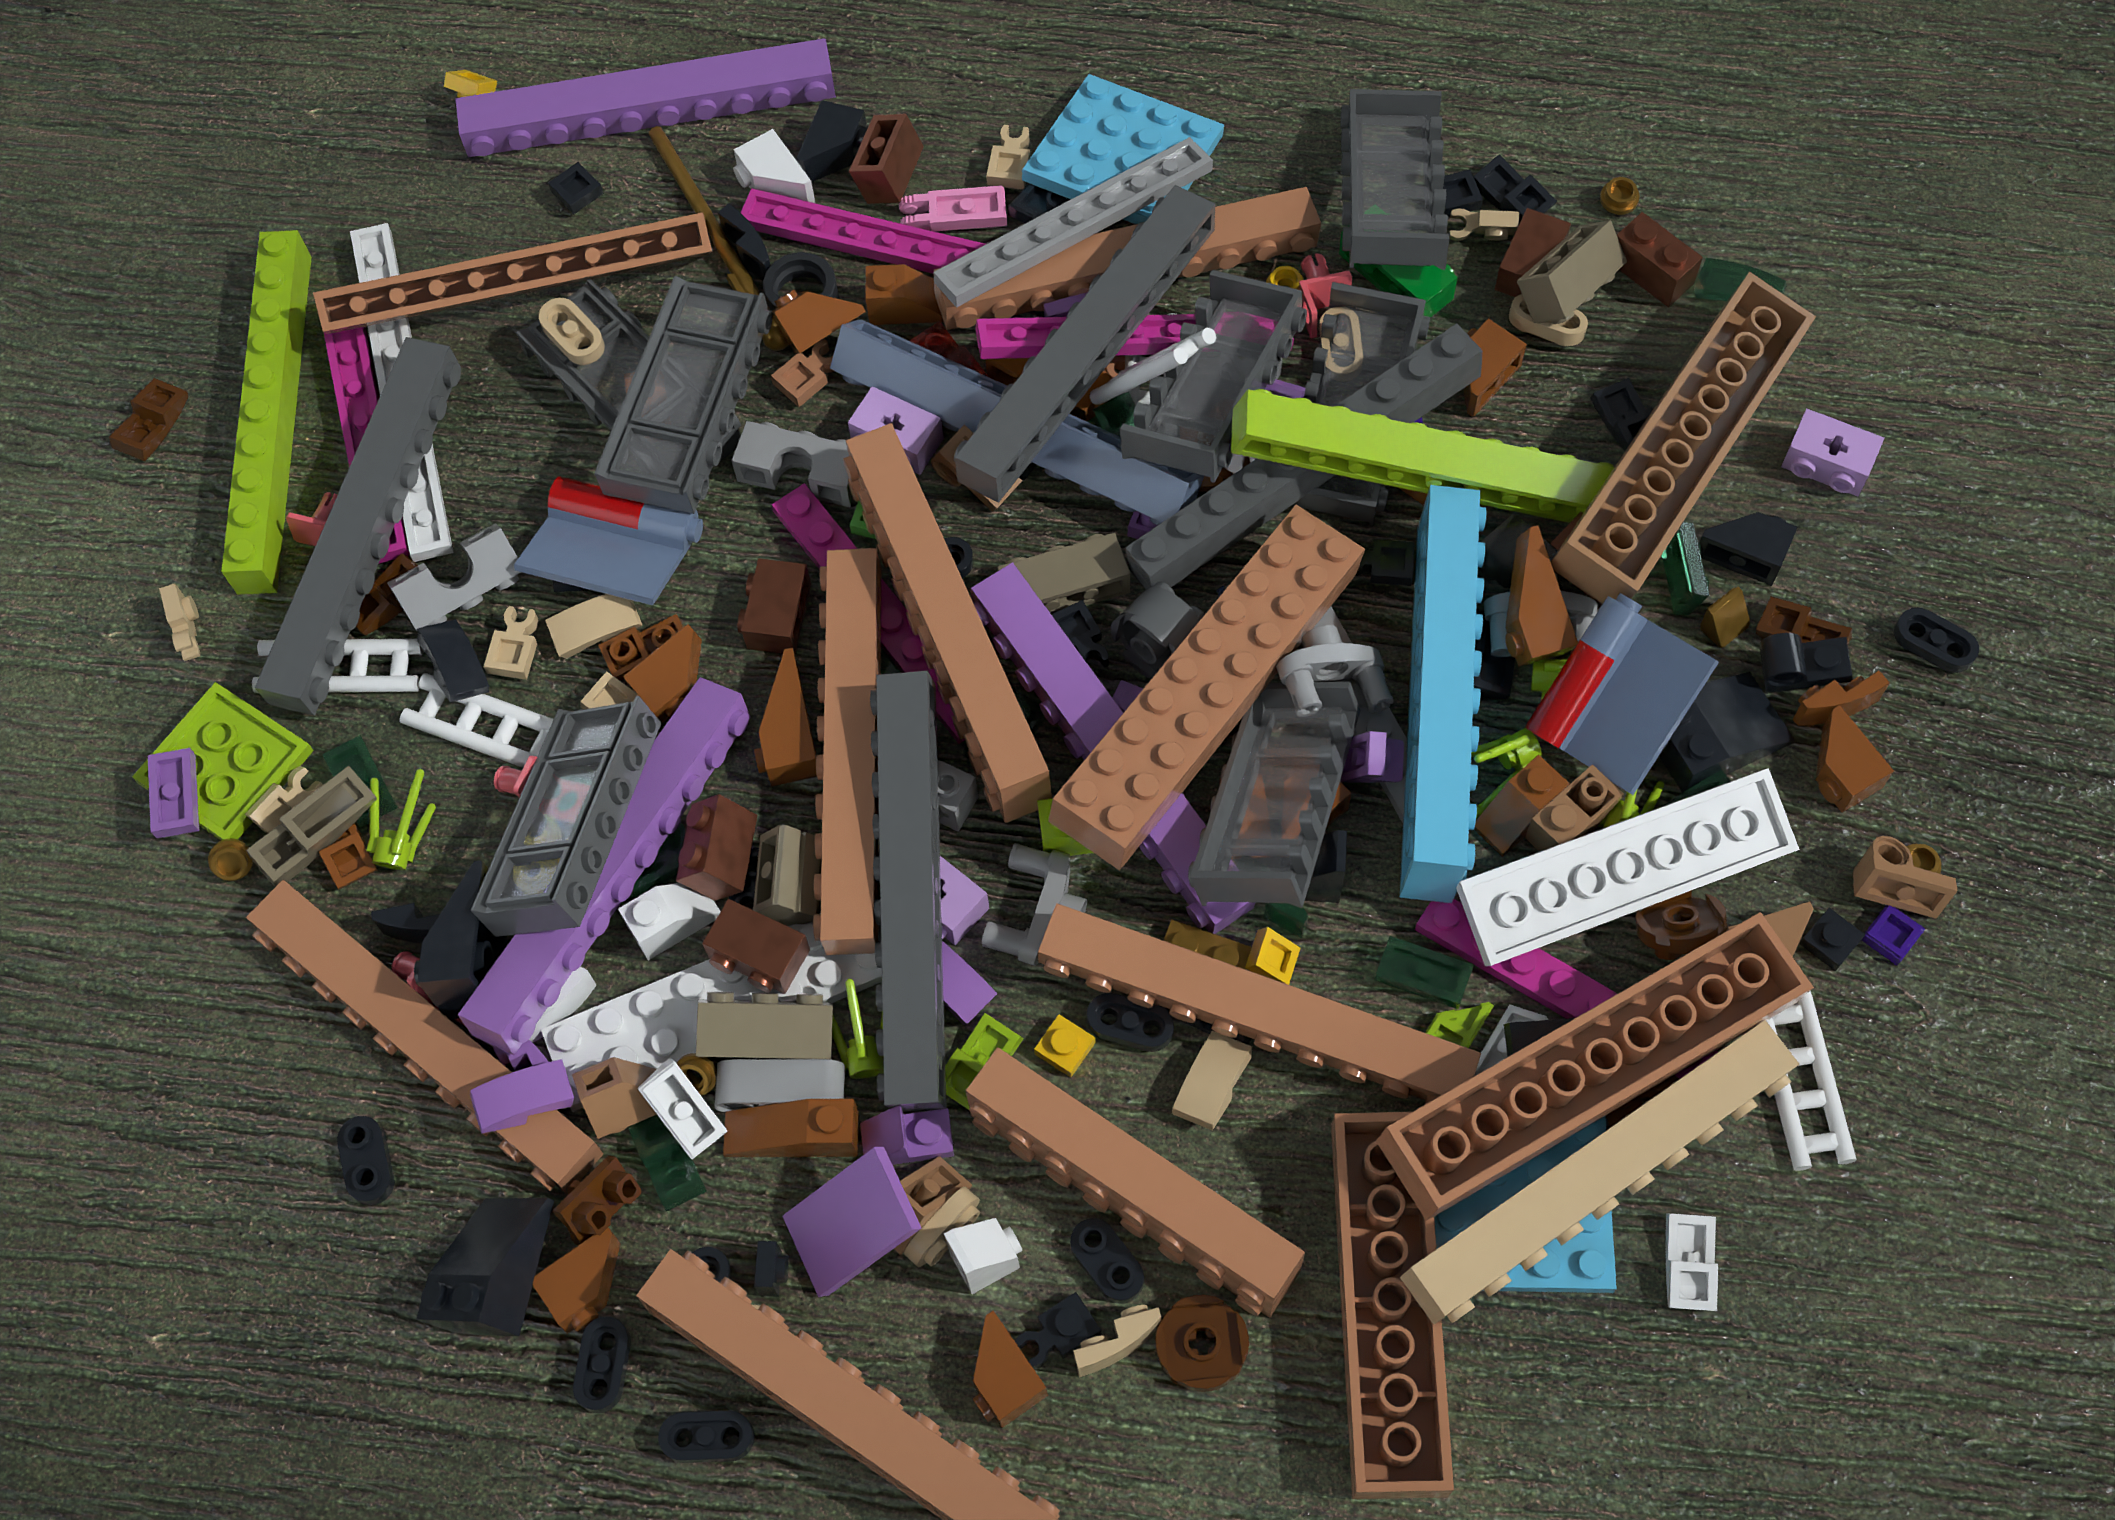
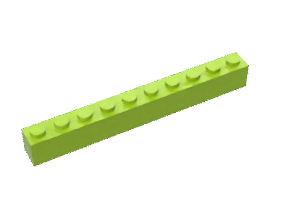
M298 230L259 233L221 571L237 595L277 593L312 258Z
M1248 389L1233 408L1231 453L1427 494L1430 485L1480 490L1481 505L1568 523L1580 511L1585 512L1614 469V466L1610 463H1593L1579 460L1573 455H1555L1541 452L1535 447H1518L1504 444L1498 439H1480L1466 436L1460 431H1443L1428 428L1422 423L1400 422L1391 420L1381 414L1367 415L1350 411V409L1343 406L1330 407L1312 403L1306 398L1292 399L1274 395L1270 391L1263 389Z

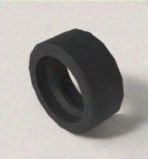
M805 252L787 254L774 261L766 271L763 280L765 299L770 310L773 311L778 308L774 301L779 298L778 292L784 284L801 277L814 278L820 281L824 287V291L820 295L839 299L835 273L829 263L816 254Z

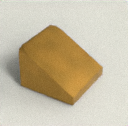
M1738 586L1736 588L1733 587L1708 607L1700 624V630L1720 648L1728 645L1750 625L1743 591Z

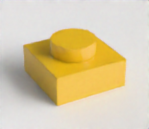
M468 70L446 72L444 87L457 91L458 98L495 92L497 80Z
M1262 928L1257 930L1245 968L1253 973L1289 985L1301 948L1271 928Z
M1058 1014L1034 1048V1054L1071 1078L1096 1043L1093 1035Z

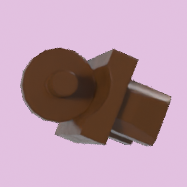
M608 1155L582 1182L575 1180L566 1188L568 1196L553 1212L567 1227L574 1244L580 1245L594 1234L601 1235L611 1225V1217L624 1204H631L641 1194V1188L632 1174L624 1170L617 1157Z

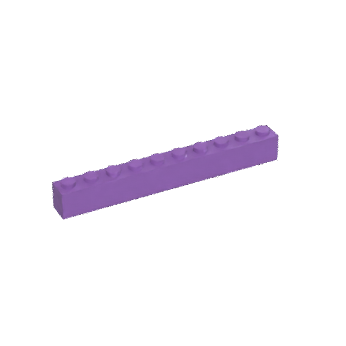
M826 38L460 97L456 98L459 135L469 158L511 150H524L548 144H561L585 138H598L615 133L635 132L640 129L656 126H671L695 120H708L713 117L745 114L762 109L782 108L787 105L811 101L818 102L824 99L836 98Z
M1012 562L971 588L972 602L983 626L987 625L995 636L992 638V641L998 653L1005 660L1010 657L1018 668L1016 675L1021 685L1027 692L1034 690L1042 701L1039 706L1045 718L1051 725L1058 723L1066 734L1063 739L1071 754L1075 758L1081 756L1085 760L1121 717L1123 712ZM1181 793L1139 847L1149 860L1155 857L1164 871L1161 872V875L1168 888L1174 894L1180 892L1189 904L1186 907L1187 913L1199 929L1205 927L1208 932L1216 934L1254 909L1255 903L1208 902L1207 906H1202L1195 889L1189 884L1188 870L1191 862L1196 859L1200 847V833L1203 828H1206V825ZM1231 860L1228 871H1239Z
M701 677L697 680L654 740L580 927L514 935L458 1013V1016L472 1036L512 1055H515L520 1046L531 1038L537 1022L546 1009L557 1001L561 988L571 973L582 965L585 954L597 936L605 932L611 916L621 902L627 900L631 895L635 882L644 869L654 862L658 849L667 836L677 829L681 816L691 802L700 796L704 784L715 768L721 766L728 749L737 736L745 732L751 716L741 693Z

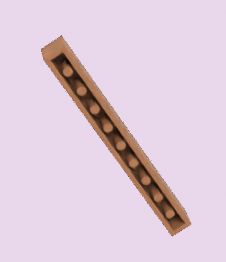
M1307 187L1215 207L1214 232L1177 278H1190L1202 272L1220 268L1230 269L1238 264L1255 260L1265 261L1274 256L1291 252L1300 253L1317 247L1321 221ZM1138 224L1093 234L957 308L934 283V294L946 330L972 327L976 324L977 319L1011 318L1014 315L1030 311H1044L1045 303L1088 292L1093 279L1097 275L1102 276L1110 266L1115 252L1118 249H1123L1131 240L1133 231Z
M702 212L313 292L322 330L326 334L586 281L588 278L596 279L710 255L712 249Z
M877 548L827 550V566L820 567V586L822 591H826V603L819 604V620L821 628H826V640H819L818 644L820 665H825V678H818L819 703H824V716L817 717V735L819 741H824V754H819L816 757L818 780H823V793L816 794L815 799L817 819H822V833L815 834L816 859H822L821 873L814 875V894L816 900H821V914H814L813 933L815 941H821L826 955L875 953V943L879 942V925L876 924L874 916V901L879 899V882L875 881L873 872L874 856H879V840H875L872 826L873 815L879 814V798H875L872 791V773L878 772V757L873 755L871 748V733L877 730V715L872 714L870 704L871 690L877 689L876 675H881L882 567Z
M282 880L247 915L246 918L257 929L252 934V937L269 952H272L276 947L286 955L281 961L298 977L301 978L307 972L314 978L316 982L311 987L330 1004L336 998L346 1006L342 1014L360 1030L367 1024L376 1031L377 1034L372 1039L389 1055L393 1056L397 1050L408 1059L403 1066L422 1083L429 1077L438 1084L439 1087L435 1090V1093L451 1108L455 1109L459 1104L465 1107L471 1113L466 1120L480 1132L470 1097V1090L512 1072L298 891ZM557 1110L529 1115L524 1125L493 1131L503 1140L498 1147L517 1164L524 1158L535 1167L530 1174L542 1186L551 1191L556 1185L566 1195V1188L573 1181H580L603 1156V1152L597 1144ZM490 1132L482 1133V1134H483L484 1136H487Z
M1058 903L1055 905L1038 950V962L1044 964L1043 969L1055 976L1068 978L1069 974L1084 978L1086 979L1085 984L1097 991L1110 993L1111 989H1115L1128 994L1127 999L1137 1005L1152 1008L1153 1004L1170 1009L1169 1014L1189 1023H1194L1196 1018L1213 1024L1211 1029L1221 1035L1236 1038L1238 1034L1250 1037L1255 1039L1254 1045L1263 1050L1279 1053L1281 1048L1297 1054L1296 1059L1308 1066L1322 1068V1065L1326 1064L1340 1069L1339 1075L1345 1079L1357 1083H1365V1080L1368 1079L1382 1084V1090L1392 1096L1408 1098L1410 1094L1426 1100L1425 1105L1473 1078L1481 1053Z

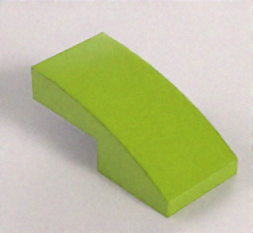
M984 1013L961 1050L957 1048L945 1065L946 1095L969 1110L966 1089L998 1047L1012 1056L1024 1038Z

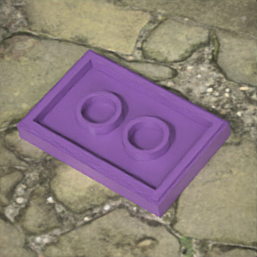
M873 1147L783 1215V1219L818 1297L829 1296L922 1229L884 1147Z

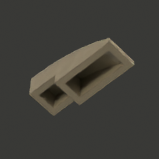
M348 766L279 818L281 824L246 851L253 863L276 887L282 880L290 881L320 856L318 851L332 845L363 815L377 798Z

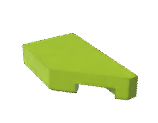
M1485 1002L1476 1007L1457 1011L1453 1009L1437 1013L1425 1033L1470 1048L1494 1005Z

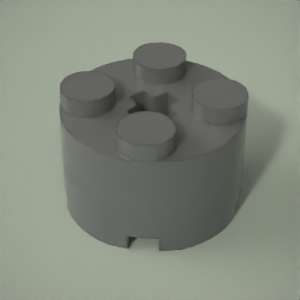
M1157 582L1153 587L1144 590L1113 621L1111 635L1115 643L1120 639L1126 650L1122 655L1126 661L1142 675L1152 679L1205 614L1198 607L1186 604L1175 595L1169 585L1164 582Z

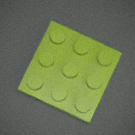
M215 682L152 754L190 748L196 756L199 826L220 840H238L253 823L245 813L273 783L283 787L288 782L290 773L295 768L301 766L314 750L307 742ZM147 759L132 778L149 791Z

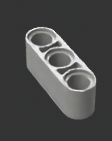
M732 1059L720 1061L717 1063L714 1108L717 1111L726 1113V1111L803 1099H844L845 1065L842 1062L829 1059Z

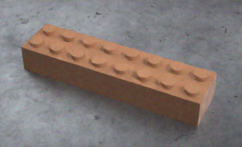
M996 1048L966 1089L969 1110L974 1118L972 1123L980 1131L992 1138L999 1134L1011 1143L1009 1149L1018 1157L1027 1162H1031L1034 1158L1047 1167L1046 1174L1055 1182L1066 1188L1071 1183L1085 1193L1083 1199L1089 1205L1103 1213L1109 1209L1123 1218L1120 1223L1130 1233L1139 1238H1143L1146 1234L1160 1243L1159 1251L1173 1262L1181 1264L1185 1260L1198 1269L1196 1275L1210 1287L1219 1290L1223 1286L1237 1296L1235 1302L1250 1314L1258 1316L1261 1312L1270 1318L1300 1274L1305 1254L1303 1250L1000 1048Z
M1412 1112L1335 1113L1331 1126L1352 1499L1448 1498L1454 1491L1442 1319L1433 1324L1400 1278L1408 1269L1436 1250L1434 1217L1427 1221L1425 1220L1376 1142L1387 1126Z

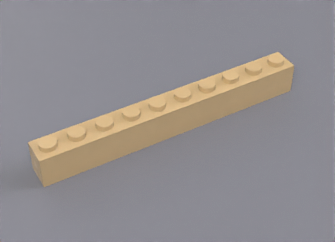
M1764 1020L1416 1263L1400 1277L1433 1324H1436L1446 1316L1451 1323H1454L1475 1308L1470 1300L1482 1290L1485 1291L1488 1297L1498 1292L1512 1281L1507 1274L1510 1270L1520 1264L1527 1271L1548 1256L1543 1247L1551 1241L1557 1239L1562 1246L1582 1232L1584 1228L1579 1221L1591 1213L1596 1220H1599L1619 1205L1615 1196L1627 1188L1634 1195L1655 1180L1650 1171L1662 1163L1665 1169L1669 1170L1690 1155L1684 1148L1689 1143L1697 1139L1700 1145L1703 1146L1724 1130L1719 1124L1720 1121L1729 1115L1732 1116L1735 1122L1758 1106L1753 1100L1758 1094L1765 1091L1770 1098L1792 1081L1786 1074L1797 1067L1799 1062L1766 1020Z

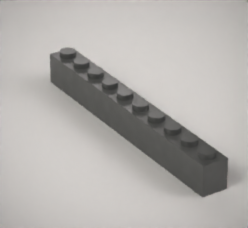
M1174 185L1165 198L1160 197L1157 200L1149 218L1145 223L1141 222L1136 226L1131 240L1123 249H1118L1115 252L1110 266L1102 276L1097 275L1093 279L1088 293L1081 302H1075L1072 305L1067 319L1059 329H1053L1050 332L1045 346L1038 355L1028 359L1021 376L1014 384H1009L1004 389L1000 402L995 408L982 416L977 430L968 441L964 440L959 444L954 454L957 482L998 503L1001 501L1214 232L1215 203L1177 185Z
M1456 323L1335 406L1347 407L1353 412L1367 415L1381 414L1391 420L1413 423L1481 377L1483 350ZM1257 458L1125 547L1130 571L1145 589L1153 587L1157 582H1164L1172 587L1305 497L1308 492L1327 482L1335 474Z
M409 337L405 338L256 683L255 689L269 705L315 716L319 704L326 699L329 691V680L334 668L343 659L344 645L350 630H353L359 621V609L363 599L373 588L376 568L380 559L384 558L388 552L389 537L394 525L403 516L404 502L409 490L417 483L418 468L423 456L432 447L434 430L438 421L442 420L445 416L447 399L452 387H455L460 380L461 366L450 346Z
M928 671L876 675L877 689L871 690L870 693L872 714L877 715V730L871 733V748L873 755L878 756V772L872 773V791L874 797L879 798V814L873 815L872 826L874 838L880 842V856H874L873 872L875 881L880 882L881 898L874 901L875 921L877 925H881V941L875 943V961L877 968H882V985L876 986L875 997L878 1012H883V1029L877 1030L876 1044L879 1056H884V1073L878 1074L877 1091L879 1099L884 1100V1105L889 1109L895 1106H901L902 1111L946 1109L936 684Z

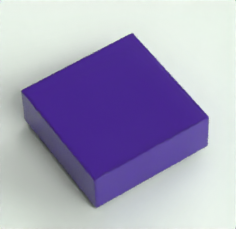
M1886 905L1865 932V936L1861 941L1898 966L1924 932L1925 928L1897 908Z

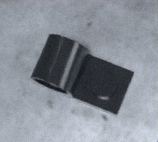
M1778 633L1764 638L1760 643L1766 694L1811 688L1815 685L1825 686L1834 680L1838 684L1853 680L1847 637L1802 643L1801 637L1795 633Z

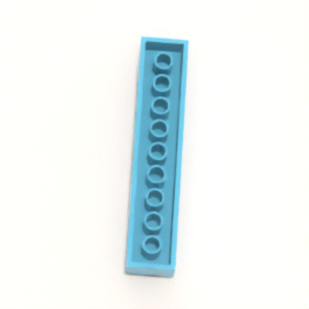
M1430 485L1417 527L1400 898L1452 903L1457 892L1456 887L1458 883L1467 879V870L1473 869L1475 861V844L1468 843L1469 830H1474L1477 815L1476 804H1470V791H1475L1478 778V766L1471 764V752L1477 751L1479 727L1472 726L1473 714L1478 713L1480 705V689L1474 688V676H1479L1482 661L1481 651H1475V640H1480L1483 626V615L1476 614V603H1481L1484 591V578H1477L1478 567L1482 568L1485 557V543L1478 542L1479 532L1484 531L1486 522V507H1480V490Z

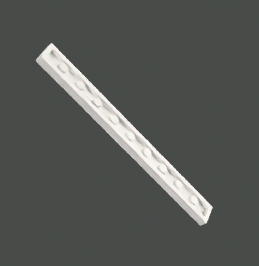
M388 223L350 231L359 283L400 275L392 232ZM408 318L368 326L380 396L405 338H412ZM433 444L430 451L424 454L418 468L417 483L409 490L404 502L403 520L409 553L413 562L454 553Z

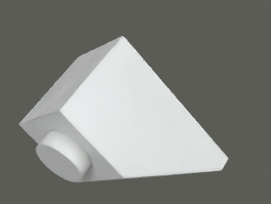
M773 129L733 149L737 166L733 167V170L743 188L749 186L750 189L753 188L815 203L811 180Z
M681 883L655 886L618 908L626 926L648 961L712 923L720 914L719 908L712 899Z
M996 1218L954 1228L944 1233L950 1255L971 1294L1020 1268L1016 1254L1023 1251L1011 1227L1009 1226L1002 1230Z

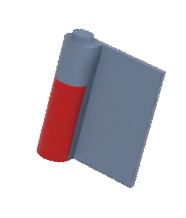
M558 476L554 480L548 496V517L517 559L514 568L515 571L653 605L692 543L699 541L703 531V520L699 519L697 510L692 514L608 496L602 493L598 485Z
M1619 593L1616 600L1607 596L1525 725V728L1588 767L1593 764L1611 782L1634 795L1719 662L1638 614L1642 606Z

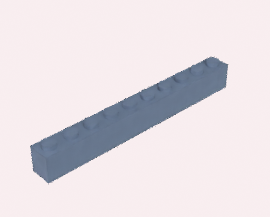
M862 319L841 325L830 369L842 374V378L846 382L854 385H866L870 388L873 386L940 417L943 421L942 425L953 431H958L965 424L974 433L982 416L995 408L1000 402L1004 389L1007 387L1005 384ZM1071 414L1065 418L1031 461V463L1045 468V473L1051 477L1069 479L1080 484L1079 488L1088 494L1104 495L1115 500L1114 504L1120 509L1130 512L1138 511L1149 516V520L1157 526L1196 500L1204 478L1203 475L1134 457L1122 459L1121 437Z

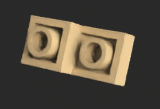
M603 594L577 604L545 620L558 656L566 659L599 641L605 642L634 626L636 628L642 626L633 600L609 594Z
M1212 1031L1197 1055L1172 1108V1114L1213 1131L1232 1100L1234 1085L1251 1060L1252 1046Z
M1138 1305L1123 1310L1120 1313L1121 1318L1114 1320V1331L1117 1339L1109 1341L1107 1335H1101L1082 1341L1080 1343L1082 1348L1073 1351L1079 1377L1111 1366L1144 1344L1157 1331L1161 1322L1159 1307L1148 1310L1147 1305Z

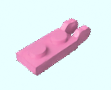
M1002 186L928 191V194L905 196L901 198L899 203L900 212L907 214L906 217L900 219V224L925 230L947 231L1007 226L1005 190Z

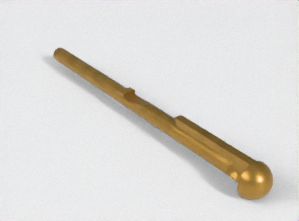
M660 126L652 128L649 131V136L695 214L702 212L704 214L707 231L731 273L727 274L726 279L733 291L759 295L760 292L665 132ZM772 318L769 333L762 336L763 343L771 350H783L789 343Z

